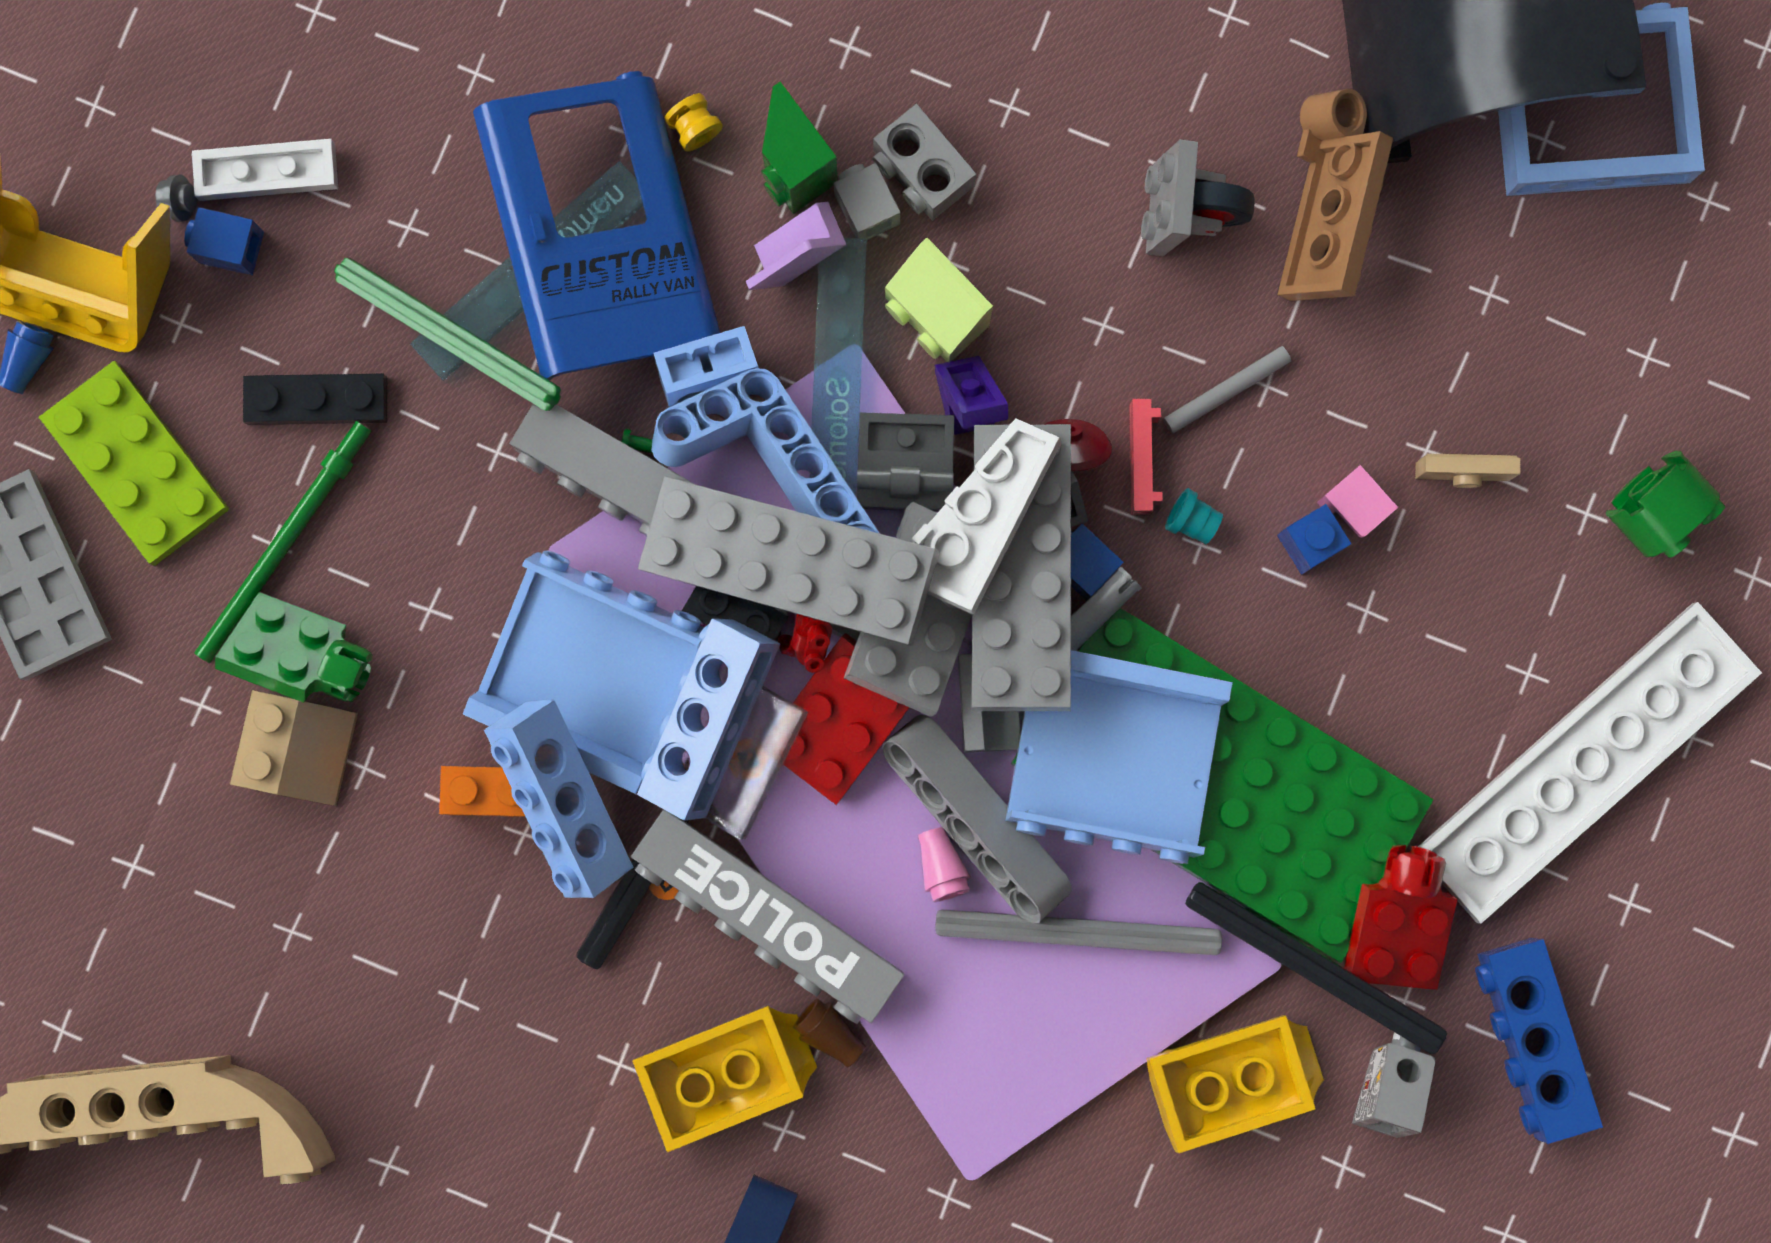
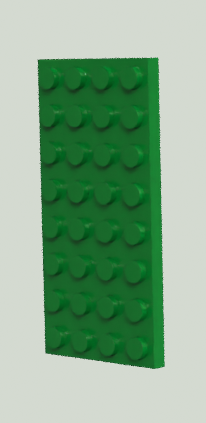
M1119 608L1081 645L1078 652L1232 682L1230 700L1222 705L1220 710L1198 846L1205 847L1204 855L1194 858L1189 857L1188 864L1171 863L1336 964L1342 963L1348 952L1362 884H1376L1382 879L1388 852L1396 845H1406L1407 848L1434 799L1122 608ZM1017 754L1011 762L1013 766L1016 764ZM1152 850L1153 852L1160 855V851Z

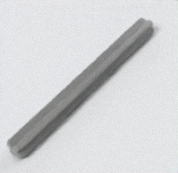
M939 910L936 914L935 923L936 934L947 937L1218 955L1222 947L1221 931L1212 928L1045 917L1038 924H1030L1018 915Z

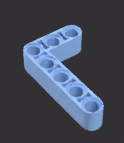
M760 368L748 370L675 404L659 414L655 424L651 450L654 457L661 464L669 467L685 465L747 435L796 512L879 533L789 394L772 372ZM758 395L762 397L765 401L757 402L750 399L748 396ZM718 414L722 416L725 420L714 421L710 419L707 415ZM782 432L788 435L790 439L781 440L772 433ZM666 434H679L685 440L673 441ZM807 470L811 472L815 477L805 478L801 476L797 471ZM832 508L841 516L831 517L826 515L822 509Z

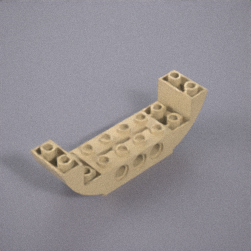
M231 1055L39 1075L7 1083L8 1093L0 1097V1154L11 1152V1149L27 1147L28 1142L29 1150L60 1147V1144L76 1141V1137H78L79 1145L108 1142L110 1138L124 1136L125 1131H127L128 1140L152 1138L159 1136L158 1133L172 1131V1126H176L177 1135L208 1131L207 1128L220 1126V1121H226V1129L253 1127L259 1122L264 1177L280 1176V1184L309 1181L310 1176L321 1174L322 1167L335 1161V1155L323 1130L306 1107L285 1088L265 1076L231 1064ZM170 1092L173 1095L174 1103L171 1101Z

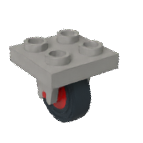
M1180 139L1166 153H1163L1153 166L1150 165L1147 170L1145 192L1150 194L1149 211L1145 212L1142 219L1141 237L1142 239H1147L1146 254L1165 256L1191 234L1216 236V232H1221L1222 227L1243 225L1250 222L1253 217L1255 198L1249 189L1226 183V175L1196 169L1198 142Z

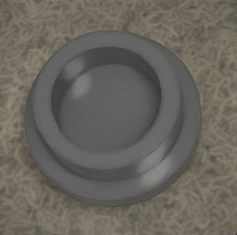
M171 175L167 180H162L157 185L155 193L157 207L160 203L169 205L170 218L175 222L188 221L198 202L194 194V186L189 183L188 179L183 175Z

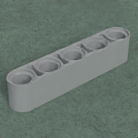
M917 715L884 742L882 746L883 754L890 766L1021 919L1030 924H1038L1070 895L1072 886L1064 871L1033 835L1018 832L1016 830L1017 823L1005 821L1008 808L1006 803L933 719L926 715Z

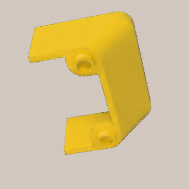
M0 159V314L117 352H130L135 349L146 333L170 266V206L160 203L135 236H132L123 246L121 257L40 231L39 218L34 206L26 198L2 189Z

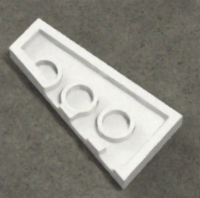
M1015 418L976 463V469L960 488L957 486L944 500L945 505L928 525L925 523L912 537L913 543L940 551L929 587V595L972 615L975 614L1061 445L1059 437Z

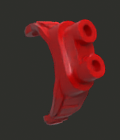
M796 614L793 636L784 634L778 638L781 653L797 658L799 663L804 665L808 672L817 673L821 671L824 667V658L830 644L832 634L831 623Z

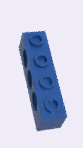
M1528 938L1478 953L1480 966L1475 968L1476 977L1482 992L1485 995L1490 994L1495 1012L1490 1013L1491 1025L1499 1041L1504 1040L1509 1054V1059L1504 1061L1505 1069L1514 1088L1519 1087L1524 1105L1519 1107V1113L1526 1132L1529 1135L1534 1134L1535 1139L1550 1144L1603 1128L1544 939ZM1523 981L1529 988V999L1525 1005L1517 1008L1511 1000V990L1516 983ZM1539 1028L1544 1036V1044L1538 1052L1531 1054L1526 1048L1525 1039L1532 1029ZM1554 1075L1559 1084L1558 1092L1552 1099L1544 1100L1540 1093V1085L1547 1076Z

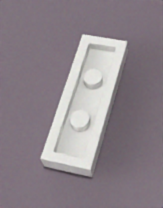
M332 139L192 151L194 194L199 201L338 189L336 149Z

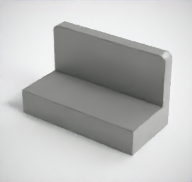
M960 654L958 656L964 753L1017 750L1020 742L1019 711H972V654Z

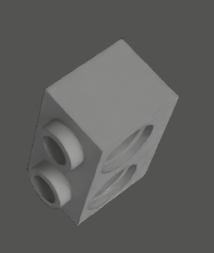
M917 103L873 138V152L876 154L872 157L873 162L877 164L880 172L887 179H891L894 176L905 188L902 192L904 199L917 214L924 211L933 221L975 187L976 173ZM901 140H910L919 149L911 156H901L895 152L893 147ZM930 175H940L947 180L948 186L942 191L934 192L928 190L924 186L923 181Z

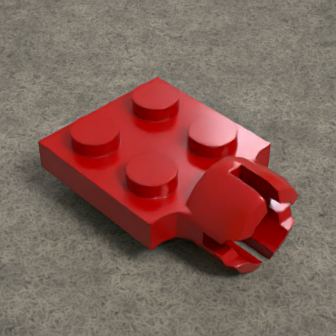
M1396 845L1388 852L1382 879L1376 884H1362L1344 968L1370 984L1437 990L1458 899L1450 893H1444L1441 890L1446 867L1444 858L1437 856V853L1417 846H1411L1410 853H1405L1406 845Z

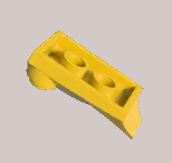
M766 1006L632 1060L667 1152L803 1097L806 1084L816 1070L817 1065L809 1045L799 1040L800 1034L793 1028L794 1023L798 1019L797 1014H786Z
M1285 1015L1176 1049H1166L1157 1055L1146 1058L1149 1078L1161 1118L1172 1146L1177 1153L1315 1110L1314 1098L1318 1088L1324 1081L1307 1026L1296 1024L1287 1019Z

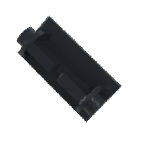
M698 586L695 587L682 611L697 617L705 625L710 624L712 618L733 619L776 642L781 636V630L789 616L773 607Z

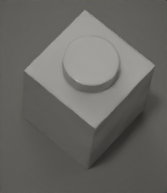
M876 163L866 168L863 164L854 165L838 176L839 180L834 182V195L858 244L900 225V210Z

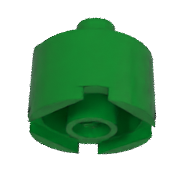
M1674 451L1661 457L1667 464L1661 469L1653 471L1648 466L1641 471L1612 500L1611 503L1617 510L1606 511V516L1645 557H1655L1662 552L1668 558L1677 555L1690 543L1691 538L1688 534L1701 523L1706 525L1713 521L1725 509V505L1719 499V492L1681 451Z

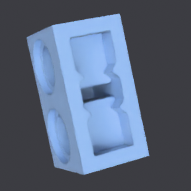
M745 326L654 353L659 378L669 407L743 372L758 368Z

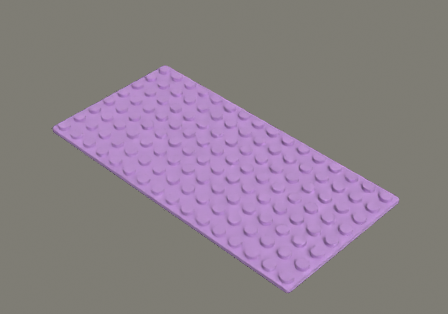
M850 346L785 390L829 457L832 455L830 453V447L832 446L830 442L847 443V446H834L832 448L833 452L846 453V456L834 455L832 461L846 463V465L835 466L845 471V481L857 498L860 412L905 414V412L861 348ZM842 379L849 383V393L845 397H840L837 394L834 383L829 384V391L833 393V396L826 392V384L829 380H835L838 383L841 394H845L847 386L842 382ZM835 400H844L848 403L849 409L846 414L837 415L831 409L832 403ZM836 403L834 410L843 412L846 410V405L844 403ZM825 418H848V421L825 420ZM842 424L846 426L847 436L844 439H834L830 434L833 425ZM836 427L833 429V434L838 437L843 436L845 429ZM782 432L772 433L781 440L790 439L788 435ZM747 435L685 465L668 467L671 471L696 485L796 511ZM807 470L797 471L801 476L805 478L815 477L811 472ZM832 508L822 509L826 515L831 517L841 516ZM864 509L879 534L896 537L897 528L900 526L905 510ZM602 511L551 545L548 550L566 557L570 561V567L585 574L586 571L591 570L608 576L614 581L612 586L627 593H630L631 590H636L652 596L657 600L656 606L671 613H674L675 610L682 611L696 587L695 585L638 569L647 536L638 531L642 523L628 515L625 516L623 521H620ZM788 612L787 616L789 618L781 630V635L793 636L796 614ZM833 633L831 634L825 658L840 639V637ZM962 641L938 712L930 718L941 727L1008 806L1015 769L1011 762L1018 749L964 753L958 656L960 654H972V645ZM778 649L739 742L745 739H754L763 744L811 679L814 673L808 672L805 666L799 663L797 658L784 655ZM724 662L719 669V678L723 684H725L728 678V668ZM704 706L701 710L700 720L706 728L709 723V712ZM909 708L886 740L914 717L925 714ZM1019 711L1020 736L1025 711ZM882 746L837 805L771 755L766 772L755 779L739 777L734 773L729 762L713 800V803L762 875L904 973L903 978L873 1022L870 1023L863 1017L860 1022L967 1180L978 1179L1147 1062V1057L1157 1055L1276 973L1281 967V963L1188 908L1185 904L1188 895L1194 885L1202 881L1175 864L1159 859L1160 855L1152 850L1141 848L1140 855L1122 853L1112 850V841L1094 838L1093 845L1076 844L1064 840L1065 832L1046 829L1045 836H1033L1067 875L1072 886V892L1046 917L1218 929L1222 934L1220 954L1205 955L937 935L935 923L936 914L939 910L1017 914L948 833V838L971 876L967 880L970 891L955 898L933 902L931 893L925 892L921 845L918 835L942 826L890 766L883 754ZM685 750L682 756L690 767V756Z

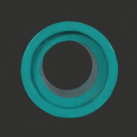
M1187 488L1172 507L1166 520L1165 529L1173 534L1179 531L1192 539L1207 544L1217 532L1223 514L1197 498L1198 494Z

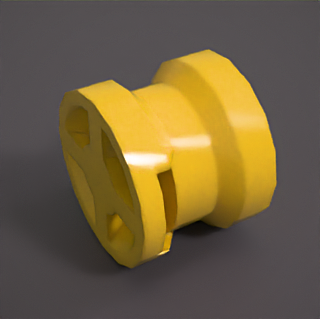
M701 93L693 94L678 102L664 117L668 127L676 129L679 133L680 145L687 152L702 147L716 137L723 128L719 118L712 116L707 110L708 102Z

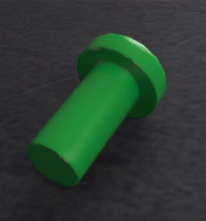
M624 429L622 443L635 450L653 454L651 450L652 439L632 435L631 429Z

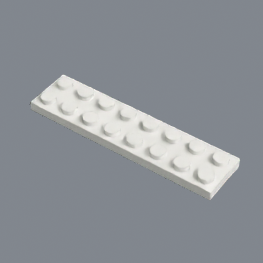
M1699 602L1692 603L1418 847L1437 853V856L1445 859L1446 867L1442 880L1443 886L1451 895L1458 899V903L1476 923H1483L1761 675L1762 672Z

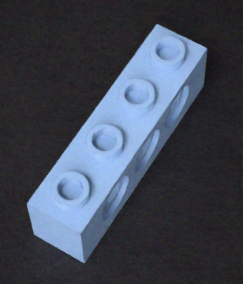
M712 618L710 624L701 631L698 637L701 639V642L697 646V655L691 668L683 674L679 682L678 692L680 694L674 709L663 720L659 731L661 737L654 755L646 761L641 772V779L643 781L637 795L684 821L706 818L780 646V643L733 619ZM723 662L728 668V678L725 684L719 678V669ZM704 706L709 712V723L706 728L700 720L701 710ZM685 750L688 752L691 761L688 771L682 765V755Z
M554 699L524 702L484 729L491 744L492 756L502 767L512 787V797L516 804L522 808L532 829V838L538 848L542 850L552 870L553 882L565 898H594L633 868Z

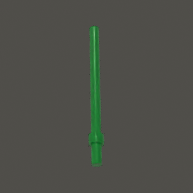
M356 421L335 451L329 450L320 463L323 469L195 650V655L211 663L258 592L262 590L338 479L344 480L354 466L351 461L371 434V430Z

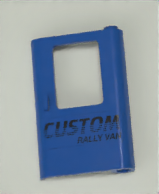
M631 71L619 75L613 81L492 100L479 105L473 110L541 376L552 380L554 377L562 374L653 357L655 352L720 333L653 78L643 76V73L640 71ZM612 103L619 111L646 214V222L640 225L574 237H562L556 230L529 125V118L537 114Z

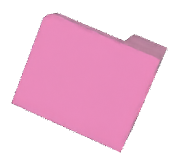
M1361 465L1317 502L1320 507L1327 504L1332 513L1337 512L1360 538L1368 535L1398 508Z

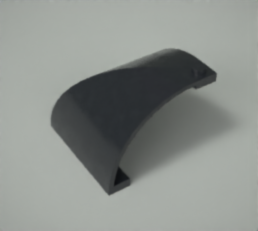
M1342 0L1353 90L1362 96L1367 110L1363 134L1381 131L1393 138L1387 164L1409 161L1412 157L1411 138L1471 117L1528 104L1591 95L1592 98L1638 94L1646 88L1640 35L1633 0Z

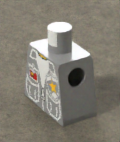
M1395 1032L1392 1043L1374 1048L1352 1124L1396 1138L1421 1133L1436 1062L1435 1057L1421 1053V1048ZM1397 1068L1401 1071L1402 1079L1398 1076Z

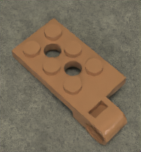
M1342 89L1311 95L1304 101L1301 107L1300 122L1303 133L1297 157L1309 162L1310 165L1277 294L1289 301L1355 296L1361 277L1363 260L1372 232L1374 215L1383 187V179L1393 138L1381 131L1363 134L1367 118L1366 105L1362 96L1353 89Z

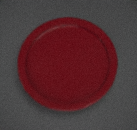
M1059 419L1043 424H1071V471H1084L1098 467L1106 462L1112 453L1111 441L1094 424L1077 419Z

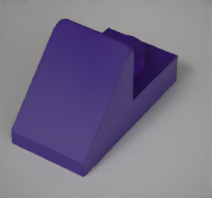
M980 356L935 365V374L945 415H954V435L974 431V425H994L995 422L1008 420V403Z

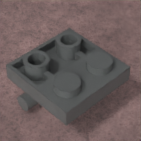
M860 412L857 500L863 509L906 510L910 503L915 502L932 511L939 512L945 505L944 500L953 491L954 415Z

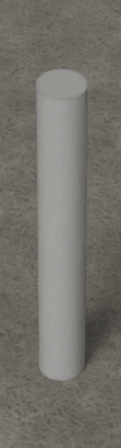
M1283 346L1277 348L1163 418L1167 429L1174 434L1291 362L1289 353Z

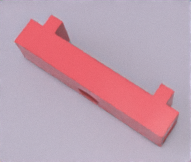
M1132 399L1129 404L1131 515H1150L1153 511V506H1159L1163 501L1162 492H1153L1152 423H1158L1160 420L1161 408H1152L1151 399Z

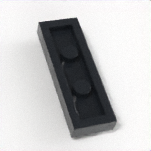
M384 373L243 376V422L247 425L355 423L356 421L359 423H387V376Z

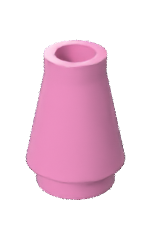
M939 827L919 834L918 839L921 845L925 892L931 893L933 902L955 898L970 891L967 880L971 876L948 838L945 829Z

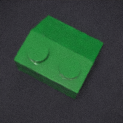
M781 81L772 87L762 148L765 168L761 170V173L766 180L763 185L776 205L780 207L785 203L791 212L795 214L834 186V182L838 181L837 157Z

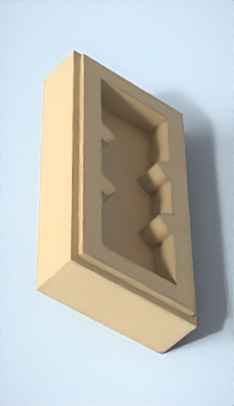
M1426 454L1415 463V479L1453 480V487L1477 488L1482 486V481H1510L1520 475V458L1510 455Z

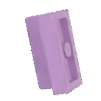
M815 203L754 245L764 269L746 280L749 290L785 286L846 245L829 203Z

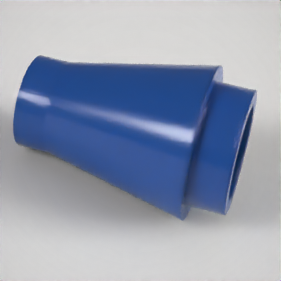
M17 321L13 330L8 329L0 369V386L10 391L24 394L28 383L54 348L50 344L54 336L43 329L22 321Z

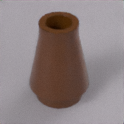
M818 998L804 1009L793 1026L800 1034L799 1040L840 1061L847 1068L856 1062L866 1047L856 1037L843 1018L834 1009L833 1005L830 1002L824 1004Z

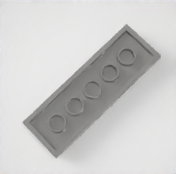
M1071 424L1032 425L1059 437L1061 445L975 614L972 615V711H1071ZM974 425V470L976 469V463L1009 425Z
M664 476L638 569L913 646L940 551L928 546Z

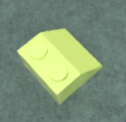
M928 238L919 244L885 287V298L889 301L885 304L888 312L902 326L909 322L918 331L920 336L917 338V341L934 359L941 355L946 362L954 360L989 327L993 305Z

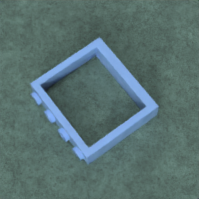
M1654 3L1645 6L1642 10H1635L1639 34L1665 32L1677 154L1530 164L1525 105L1499 110L1506 196L1691 183L1705 171L1688 7L1671 8L1669 3Z

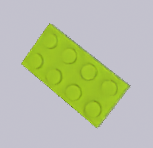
M112 361L39 416V419L150 565L156 566L230 510L122 366L116 361Z

